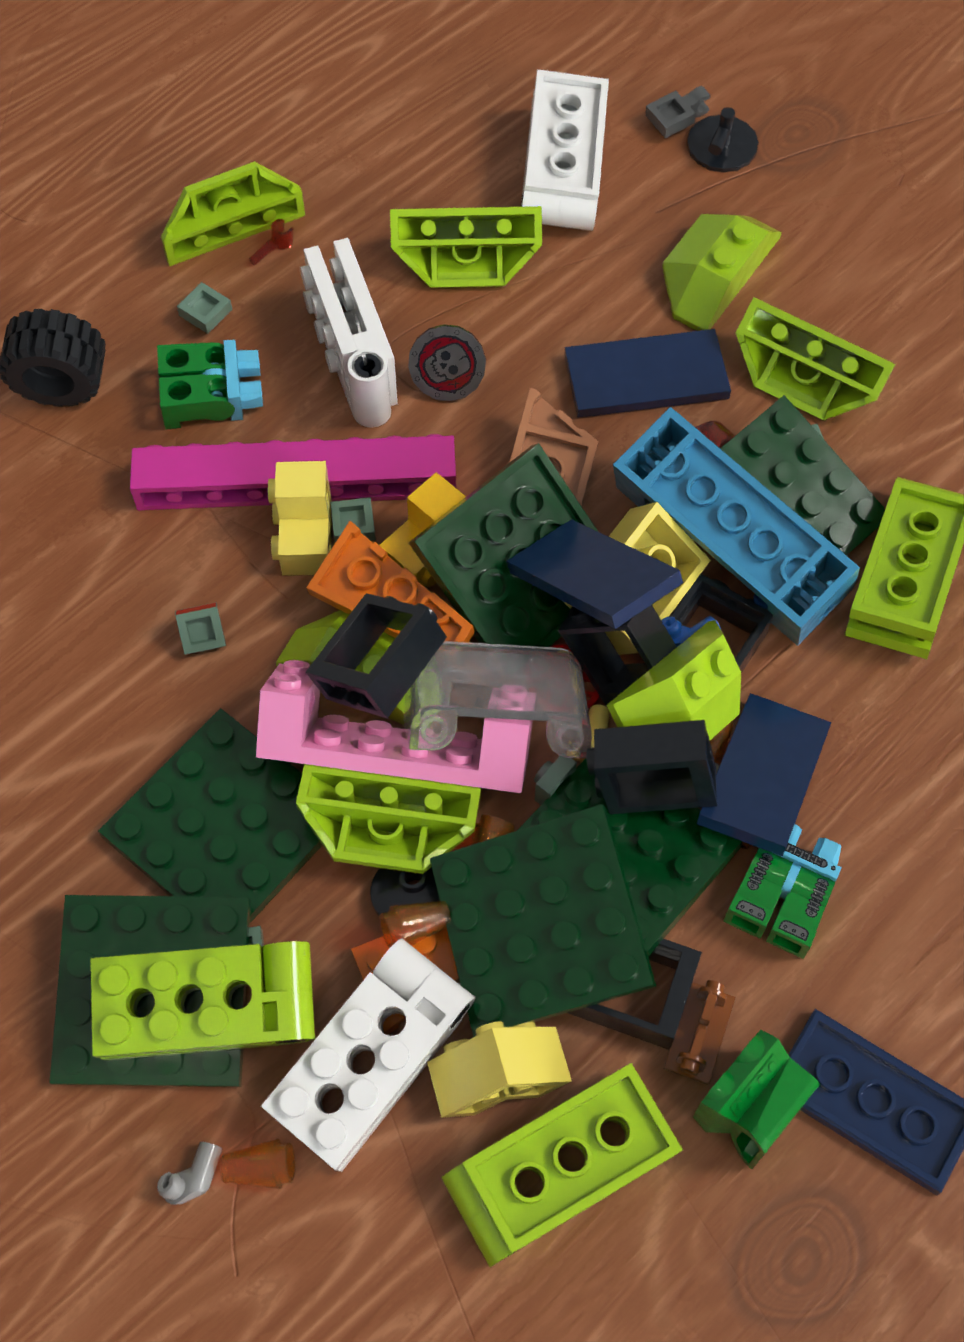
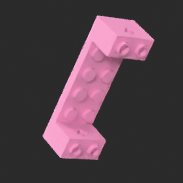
M290 660L284 662V664L279 663L260 690L256 758L508 792H522L528 763L536 698L526 696V693L522 690L507 688L502 689L500 692H492L484 719L482 739H477L476 735L468 732H455L452 735L434 733L433 729L424 726H413L409 729L393 728L390 723L378 720L368 721L366 724L349 722L348 718L341 715H327L323 718H318L320 690L306 674L310 664L304 661Z

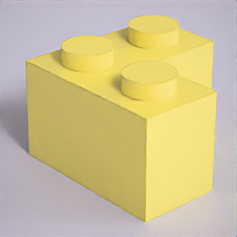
M326 461L276 462L275 478L268 479V500L272 504L273 524L279 525V535H272L271 537L272 560H279L282 576L315 575L332 549V512L330 503L332 500Z
M492 1022L482 1025L475 1030L477 1036L471 1039H461L448 1043L443 1047L445 1053L427 1062L442 1118L474 1116L507 1099L539 1098L572 1082L556 1027H536L535 1022L523 1023L513 1027H504L503 1022Z

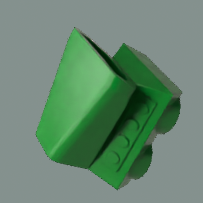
M760 1029L701 1101L693 1118L706 1133H730L738 1154L747 1166L753 1169L820 1084L817 1079L789 1057L778 1038Z

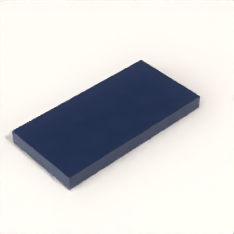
M715 329L565 347L564 357L577 418L730 399L731 388Z
M572 519L506 561L511 574L614 629H617L683 583L679 569Z
M750 693L716 773L717 806L702 807L697 824L783 857L832 722Z
M814 1009L788 1054L791 1059L817 1079L820 1084L800 1110L938 1196L944 1189L964 1150V1098L819 1010Z

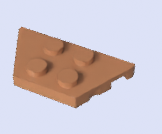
M530 388L510 462L531 445L539 443L582 507L598 440L586 430L576 427L572 419L562 410L557 411L541 398V393L538 390Z

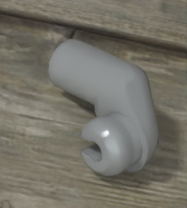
M200 1142L190 1168L174 1174L170 1172L163 1174L157 1185L159 1195L170 1204H183L204 1194L210 1188L223 1149L211 1143Z

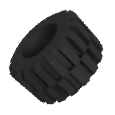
M34 309L33 312H21L19 316L12 317L6 327L0 356L1 380L9 385V389L14 393H19L22 395L21 397L36 401L39 404L63 407V405L76 406L79 403H86L98 393L106 351L105 340L101 338V333L97 329L91 328L89 322L78 319L76 315L60 312V310L53 309L51 311Z

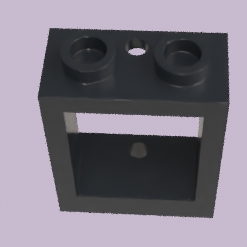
M700 574L671 617H675L676 621L678 620L681 622V625L686 626L700 606L750 633V636L735 657L742 673L767 635L773 614L756 604L754 599H747L730 590L724 582L718 579H710Z
M366 593L307 669L306 674L327 700L388 718L447 636L437 623V615L429 607L420 603L412 605L400 602L391 596L384 598ZM387 627L401 631L369 674L355 670Z
M652 605L617 629L572 606L569 615L558 630L606 706L677 648ZM625 630L644 663L624 664L605 632Z
M705 720L594 729V747L587 748L589 775H595L597 797L605 799L609 814L717 806L716 766Z
M662 939L648 957L653 962L676 969L658 1025L600 1004L571 1011L568 1014L670 1050L702 952Z

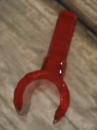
M275 220L271 225V238L249 258V261L256 265L276 248L281 250L290 248L293 243V227L283 232L284 220Z

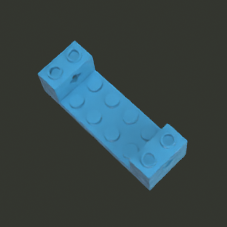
M669 407L613 464L617 489L638 507L658 502L689 537L768 605V611L773 614L771 623L797 646L855 588L860 569L855 562L672 407Z

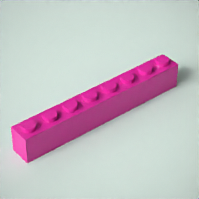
M430 434L425 437L389 436L375 439L351 437L346 440L323 441L321 439H309L298 442L272 440L266 443L243 444L240 442H230L221 445L192 443L186 446L163 447L160 445H150L144 448H132L130 491L137 510L272 505L268 500V479L275 478L276 462L326 461L332 502L370 497L371 501L407 500L411 493L436 472L456 488L454 435Z

